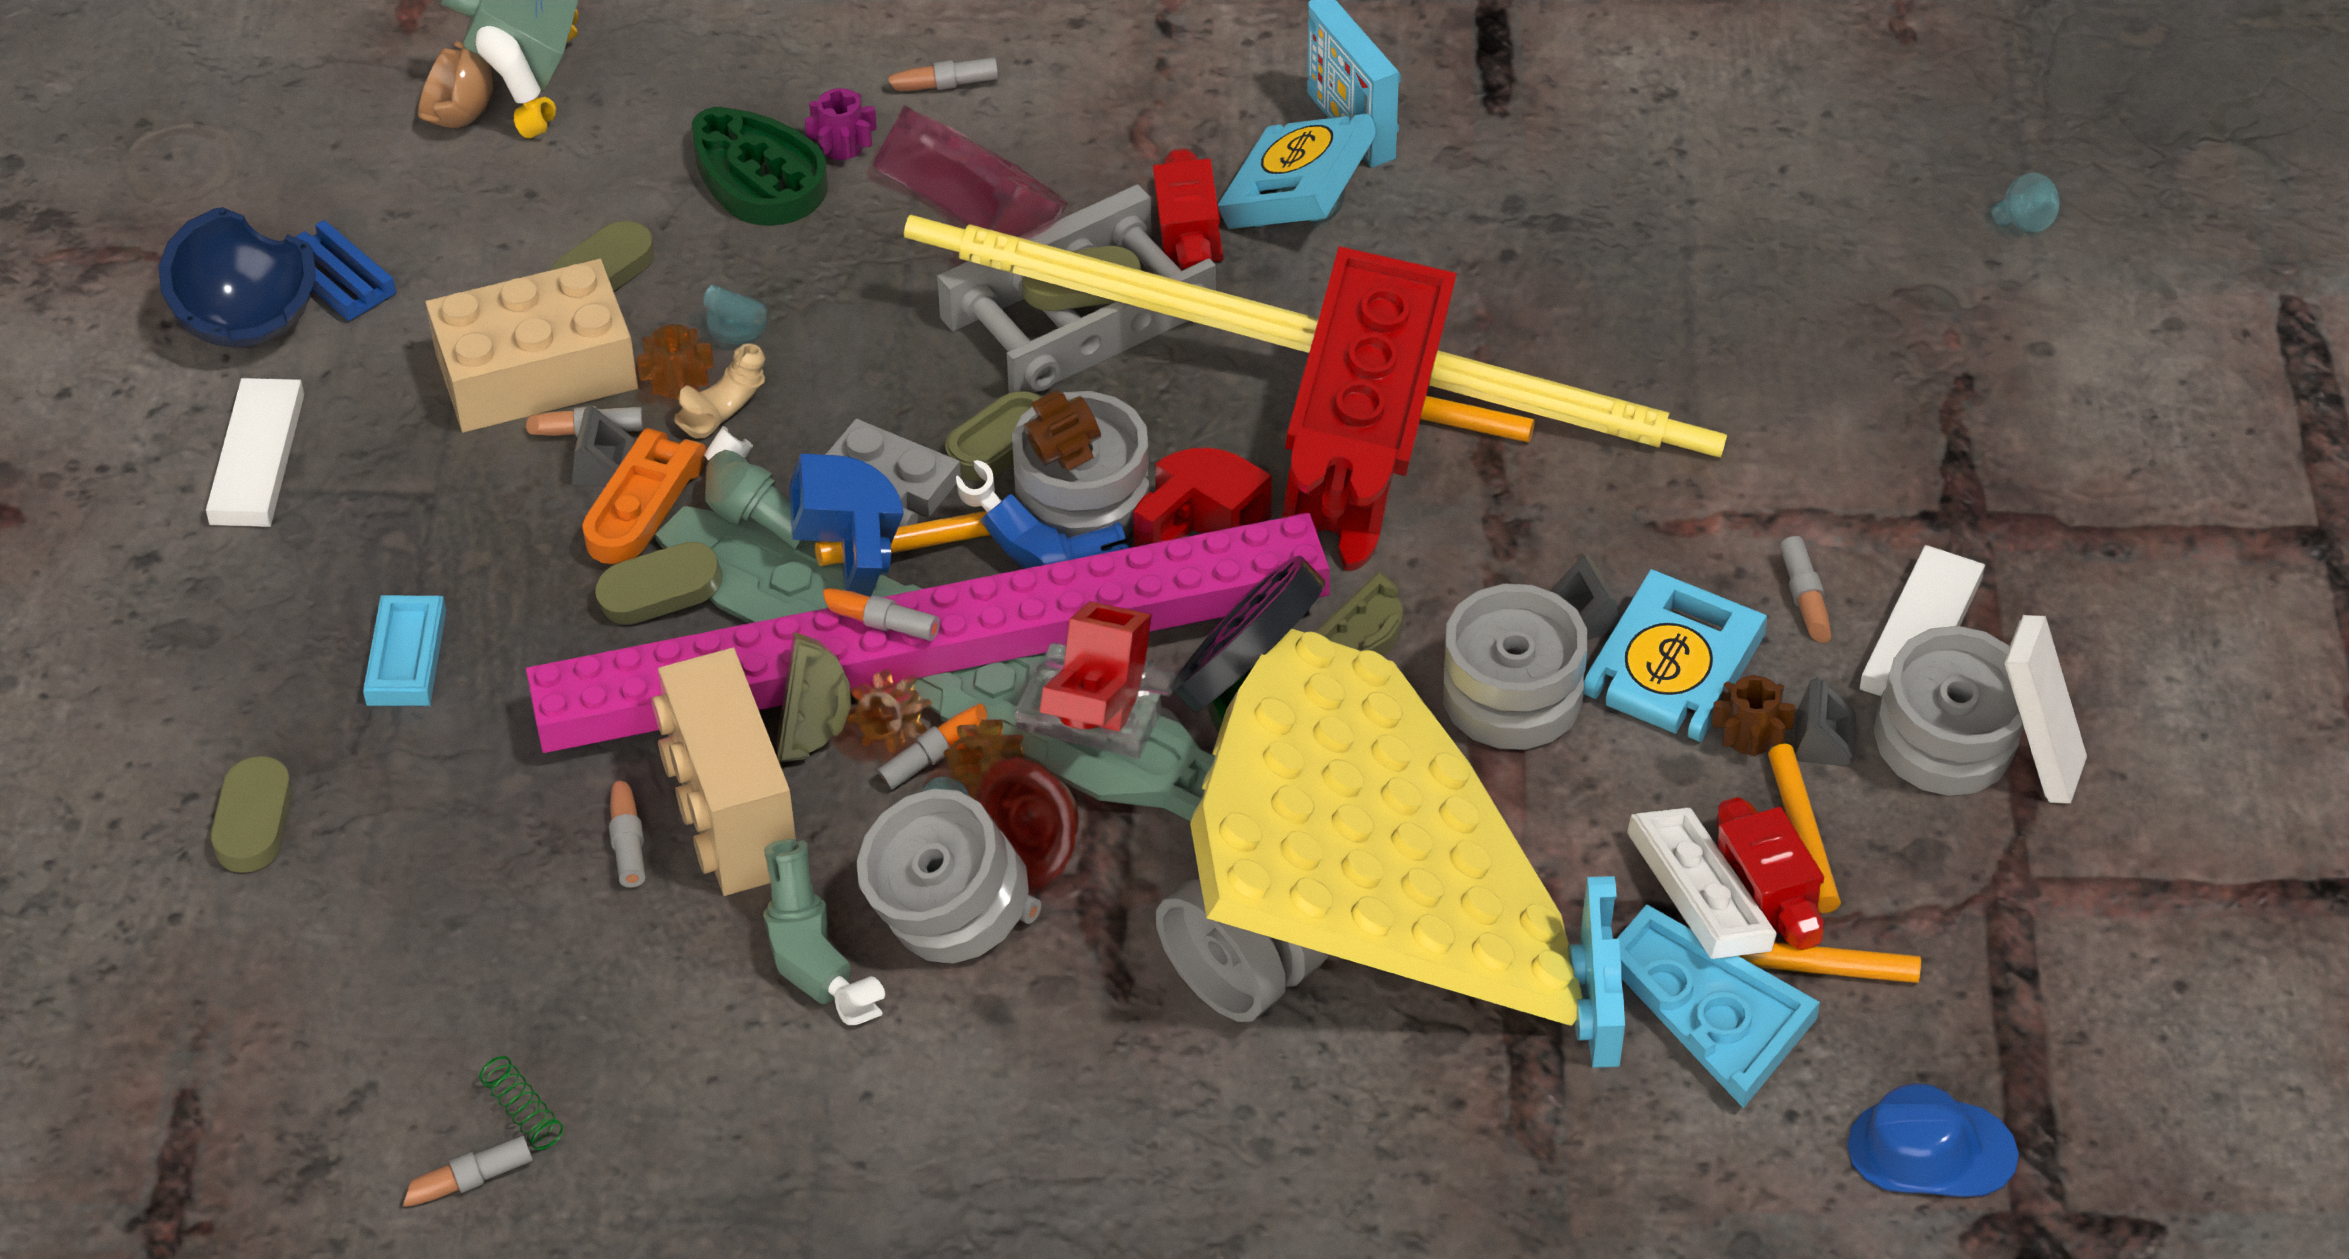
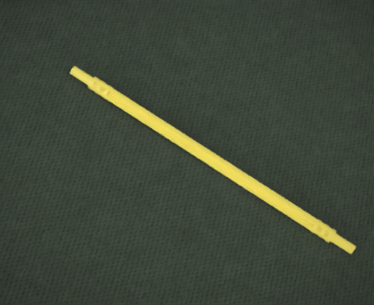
M910 214L904 229V238L959 252V258L962 260L1307 353L1310 352L1319 319L968 224L966 229ZM1442 351L1437 353L1429 385L1660 448L1661 442L1721 458L1727 434L1668 419L1670 412Z

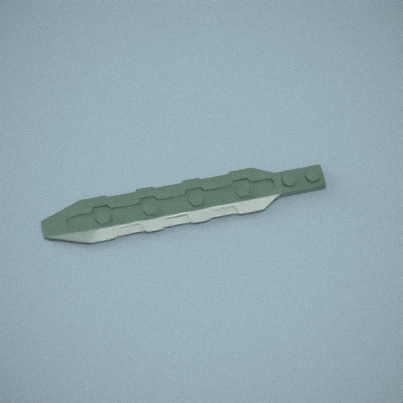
M683 506L655 533L656 542L663 549L684 542H699L710 547L718 559L723 578L719 589L709 599L717 608L747 623L829 608L823 597V589L845 590L843 563L819 566L815 555V543L819 541L805 540L795 550L791 545L779 538L778 535L752 518L748 522L743 520L740 524H731L715 511ZM880 575L872 595L885 597L921 590L922 588L914 584L904 586L884 575ZM1051 652L883 685L939 713L940 719L943 722L948 721L964 710L982 703L987 711V721L985 725L971 736L975 738L986 737L1046 767V774L1058 778L1060 781L1100 801L1165 808L1191 821L1193 813L1205 792L1202 789L1205 776L1215 760V756L1198 747L1172 711L1140 695H1137L1131 714L1120 732L1101 727L1094 729L1072 728L1061 723L1060 718H1057V716L1040 713L1043 687L1064 667L1063 663L1051 658Z

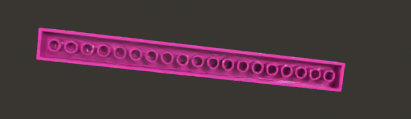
M1310 513L884 597L896 601L900 606L938 616L940 626L937 636L933 641L891 629L886 632L864 625L863 621L837 614L829 608L527 667L526 672L542 752L547 753L659 730L651 697L662 695L658 668L733 647L758 710L781 706L793 632L818 639L836 654L850 683L851 692L1065 649L1069 619L1089 601L1152 614L1150 631L1225 617L1257 583L1278 566L1296 556H1302L1325 579V586L1318 598L1330 596V568Z

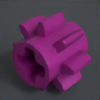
M836 88L824 92L818 98V101H811L809 103L810 116L804 119L806 137L814 142L819 141V147L824 155L836 160H847L860 154L864 147L872 146L871 132L877 130L875 107H862L860 93H855L845 88Z

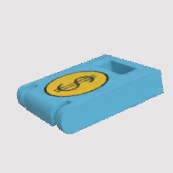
M1359 114L1353 116L1352 119L1349 116L1287 123L1285 127L1282 125L1268 126L1218 203V210L1228 229L1253 226L1263 227L1264 225L1325 219L1375 138L1376 127L1369 114ZM1296 187L1294 191L1260 194L1264 190Z
M1651 569L1586 675L1583 694L1597 699L1610 677H1614L1607 690L1606 706L1674 734L1677 733L1686 718L1687 708L1692 709L1696 712L1689 724L1688 738L1702 742L1711 728L1713 704L1716 701L1722 700L1723 684L1725 682L1735 684L1740 679L1764 638L1767 615ZM1675 608L1723 629L1718 631L1673 612V609Z

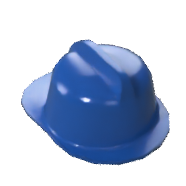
M1921 1083L1899 1086L1884 1095L1879 1103L1863 1111L1851 1127L1847 1145L1852 1165L1866 1181L1883 1190L1955 1197L1986 1196L2003 1188L2015 1174L2019 1156L2013 1134L1999 1118L1982 1107L1955 1101L1950 1094L1933 1085Z

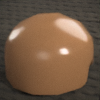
M456 41L454 46L462 50L444 48L439 53L424 85L418 106V117L420 119L451 129L462 128L474 122L485 112L494 91L492 66L477 53L465 49L462 42Z

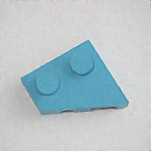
M1615 876L1587 877L1579 944L1568 945L1570 964L1575 972L1574 977L1578 978L1579 985H1581L1583 999H1577L1576 1037L1578 1041H1589L1592 1068L1620 1067L1625 1031L1620 939H1613L1611 929L1614 901L1617 897Z

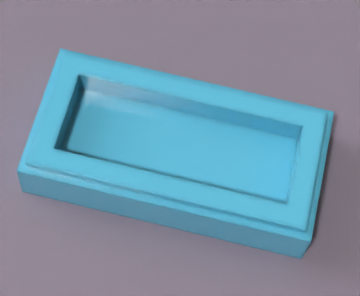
M381 595L363 689L366 706H430L447 611L444 596Z

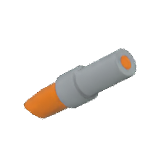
M834 588L823 589L824 600L832 612L863 621L866 626L886 632L891 629L928 641H933L937 636L940 626L938 616L900 606L894 600L877 595L869 597L852 591Z
M979 703L956 714L939 727L933 726L915 739L916 743L879 767L877 771L889 789H895L929 764H937L950 755L954 747L985 725L987 721L985 706Z

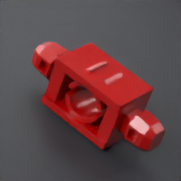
M1187 148L1172 150L1166 156L1165 164L1153 165L1163 252L1181 271L1208 258L1212 262L1224 261L1211 158L1197 160V156Z
M1735 797L1722 801L1718 805L1717 814L1719 850L1777 934L1781 933L1790 945L1799 950L1817 946L1823 937L1824 921L1818 910L1820 885L1824 883V875L1782 807L1779 806L1758 813L1754 806L1743 798Z

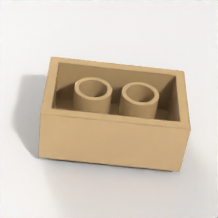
M601 258L425 301L435 354L462 433L638 389L631 337Z
M735 648L659 667L658 674L662 695L651 697L661 735L668 734L667 738L658 740L659 751L668 778L676 776L678 782L682 783V786L675 787L685 825L694 823L697 832H700V834L693 836V841L703 874L715 872L723 896L769 884L770 876L764 855L765 847L775 841L796 839L791 795Z

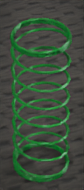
M498 1056L488 1061L480 1071L479 1079L486 1088H492L491 1095L499 1097L498 1104L506 1106L505 1112L507 1115H514L512 1118L513 1123L521 1124L520 1132L528 1133L527 1141L531 1142V1146L534 1149L543 1150L554 1145L562 1136L563 1124L555 1119L554 1113L548 1110L547 1104L541 1101L540 1096L536 1092H533L532 1086L526 1083L525 1077L519 1074L518 1068L512 1065L510 1058ZM500 1059L508 1060V1065L495 1068L483 1081L482 1075L489 1065ZM508 1066L505 1073L499 1078L486 1082L487 1078L495 1070ZM511 1067L516 1069L517 1073L509 1074L511 1071ZM517 1075L514 1084L505 1089L501 1095L493 1094L494 1087L501 1084L507 1077ZM519 1076L523 1078L524 1082L516 1083ZM524 1084L522 1092L511 1099L508 1104L500 1103L501 1096L508 1093L514 1086ZM526 1085L531 1088L530 1092H524ZM531 1093L528 1103L521 1106L515 1113L507 1112L508 1106L518 1100L521 1095ZM533 1094L538 1097L539 1101H531ZM538 1102V1107L534 1113L530 1114L522 1122H515L514 1118L517 1113L524 1110L527 1105ZM540 1103H542L545 1106L546 1110L537 1111L540 1107ZM546 1112L543 1120L530 1131L524 1132L522 1130L523 1123L531 1119L536 1113ZM547 1112L552 1114L553 1119L545 1120ZM552 1124L550 1130L544 1136L534 1141L537 1134L543 1128ZM554 1124L560 1125V1132L553 1141L541 1147L534 1145V1142L540 1141L548 1135ZM535 1129H537V1130L534 1132V1134L532 1135V1138H531V1140H530V1139H529L530 1133H531L532 1131H534Z

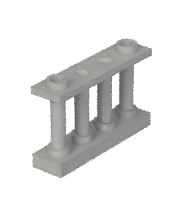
M1138 184L1020 237L1067 251L1103 246L1123 247L1133 252L1152 274L1216 290V265L1210 258L1181 271L1152 240L1151 197ZM969 261L937 275L940 318L953 332L980 320L1008 351L1006 354L1009 393L1018 391L1036 393L1046 390L1055 383L1189 321L1118 301L1108 303L1109 305L1084 317H1081L1073 308L1058 311L1043 310L1058 329L1030 341L1002 310L1025 299L1022 293V275Z

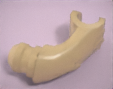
M749 343L738 347L734 352V361L725 369L722 378L710 388L698 392L691 386L686 385L683 387L679 395V404L683 408L675 414V424L694 438H706L714 433L723 422L739 411L757 393L765 381L762 369L765 355L760 347Z

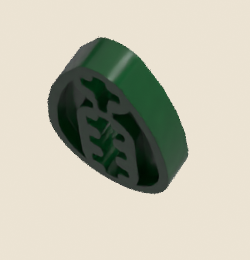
M725 107L708 108L699 112L694 117L692 131L697 168L704 184L713 197L734 217L756 225H783L808 216L825 199L828 190L825 156L814 141L796 129L763 115ZM764 164L766 175L762 177L761 165ZM781 178L783 180L784 189L782 191H780L779 179Z

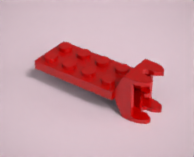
M1338 246L1287 432L1285 449L1292 450L1282 518L1310 513L1317 534L1323 530H1330L1339 536L1340 541L1337 554L1345 571H1353L1364 566L1371 559L1377 548L1394 474L1407 475L1457 273Z

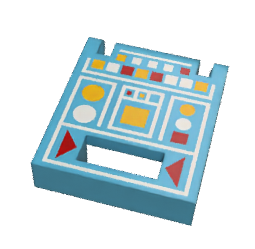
M1310 0L1308 2V15L1310 17L1308 19L1307 56L1308 95L1328 118L1349 116L1351 119L1355 115L1365 114L1366 95L1367 114L1374 121L1376 135L1363 159L1371 168L1396 159L1397 132H1399V124L1397 123L1399 82H1401V74L1336 0Z

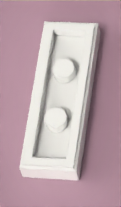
M241 378L206 508L209 525L271 527L304 398L301 380Z
M1928 545L1924 546L1863 671L1860 690L1882 697L1883 691L1886 689L1893 659L1909 639L1930 628L1961 625L1982 581L1985 564Z
M2023 615L2022 619L2019 620L2005 658V667L2045 797L2048 799V802L2071 803L2087 754L2046 616Z
M1691 808L1631 814L1627 834L1711 959L1772 951L1777 934Z

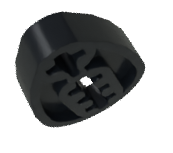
M1302 556L1293 557L1278 566L1257 583L1222 619L1187 661L1171 684L1170 689L1193 712H1198L1206 707L1252 668L1261 654L1265 655L1295 626L1320 596L1325 586V579Z

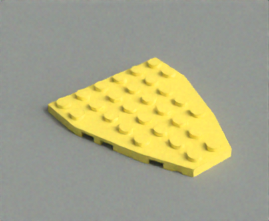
M1291 629L1265 655L1261 654L1227 707L1212 753L1216 757L1202 785V789L1205 792L1193 813L1190 823L1206 918L1572 1026L1577 1019V999H1583L1578 978L1574 977L1575 972L1570 964L1568 954L1569 943L1561 913L1471 764L1393 661L1387 660L1374 651H1359L1329 641L1326 637L1315 632L1304 633Z

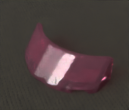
M905 105L873 163L877 170L928 199L966 226L971 224L1019 238L1062 218L1061 215L1068 204L1053 189L1012 162L976 144L953 128Z

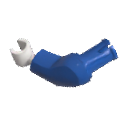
M974 461V469L979 477L986 481L983 487L970 489L965 486L963 480L958 475L956 476L958 495L961 500L969 506H982L986 510L987 514L980 519V522L1003 551L1023 569L1128 549V545L1123 543L1101 550L1102 545L1126 539L1120 522L1066 538L1064 532L1058 534L1056 528L1040 523L1012 493L1001 501L994 493L993 472L982 461Z

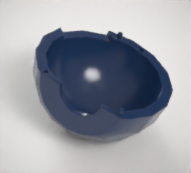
M224 207L214 208L187 221L167 242L158 266L162 296L178 322L192 335L207 343L236 348H251L286 333L305 313L316 277L313 249L308 242L288 234L285 240L281 241L265 237L248 224L245 216Z

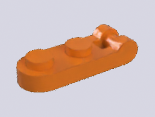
M651 428L644 429L585 516L582 527L586 551L590 556L601 563L617 564L636 558L646 548L689 480L696 479L702 472L706 461L704 456L707 450L706 446L689 439L677 443L668 440V436L664 432Z

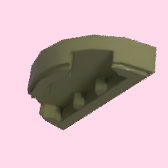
M1378 571L1326 620L1315 633L1326 637L1329 641L1359 651L1370 650L1385 656L1392 650L1402 631L1403 607L1398 599L1396 585Z
M793 632L775 748L779 762L803 760L810 756V752L824 746L833 735L837 736L842 731L851 708L850 683L836 654L818 639Z

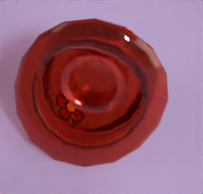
M1019 757L997 761L982 775L975 794V800L981 803L1026 865L1029 890L1045 887L1064 871L1074 852L1079 825L1076 801L1069 788L1042 765Z

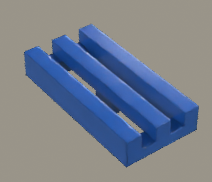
M325 220L315 225V235L311 236L304 231L296 236V238L310 244L313 249L314 259L329 271L330 277L341 286H346L359 297L354 301L315 267L316 277L312 291L348 322L396 294L394 278Z

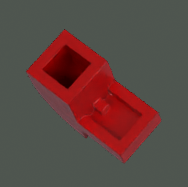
M1190 448L1162 458L1155 463L1156 491L1149 492L1143 496L1133 510L1134 547L1184 538L1193 530L1204 534L1268 521L1271 518L1272 475L1234 453L1216 448Z
M1093 601L1085 604L1069 619L1064 667L1043 687L1040 713L1057 716V718H1060L1061 723L1072 728L1094 729L1101 727L1120 732L1131 714L1140 688L1146 661L1152 614Z

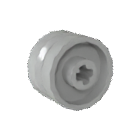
M1093 391L1063 392L1067 401L1078 396L1083 397L1096 419L1102 436L1088 444L1094 459L1068 472L1065 467L1061 468L1058 460L1046 466L1042 464L1024 429V424L1036 418L1037 415L1033 407L1022 414L1012 433L1016 499L1040 523L1056 528L1058 534L1064 532L1066 538L1107 527L1115 522H1120L1125 537L1134 530L1133 510L1142 497L1149 493L1147 426L1137 411L1114 396Z
M1500 584L1478 590L1460 602L1446 623L1443 705L1452 723L1472 740L1498 749H1530L1551 743L1570 730L1582 710L1587 657V627L1577 609L1557 593L1525 584Z
M1961 626L1930 628L1909 639L1893 659L1886 689L1883 691L1877 709L1873 732L1881 757L1897 776L1921 790L1947 796L1977 793L2001 779L2013 762L2019 746L2020 735L2025 730L2004 663L2010 648L2009 645L1987 632Z
M930 789L904 797L881 813L865 834L857 858L859 887L871 907L890 926L893 933L906 949L926 961L954 964L983 955L1002 942L1019 921L1029 893L1026 865L1003 832L999 830L981 803L960 791Z
M1200 878L1186 881L1163 899L1156 909V929L1164 951L1178 974L1196 995L1219 1014L1237 1022H1252L1281 998L1285 993V987L1297 986L1317 970L1328 958L1326 953L1207 919Z

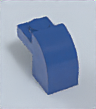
M800 453L789 484L792 540L842 542L845 590L871 597L879 576L887 575L889 572L891 560L890 544H892L904 515L899 494L884 474L861 460L847 456Z

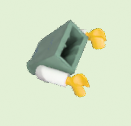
M440 0V5L470 17L462 43L465 49L483 57L503 77L515 102L523 103L514 112V123L519 133L525 138H533L545 133L548 129L547 122L552 121L556 115V106L550 98H538V95L541 91H545L563 56L566 43L578 36L577 28L574 26L578 21V10L576 9L578 0Z

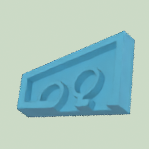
M1647 904L1617 938L1620 939L1621 979L1743 1109L1818 1018L1819 1001L1739 956L1711 959L1690 928Z

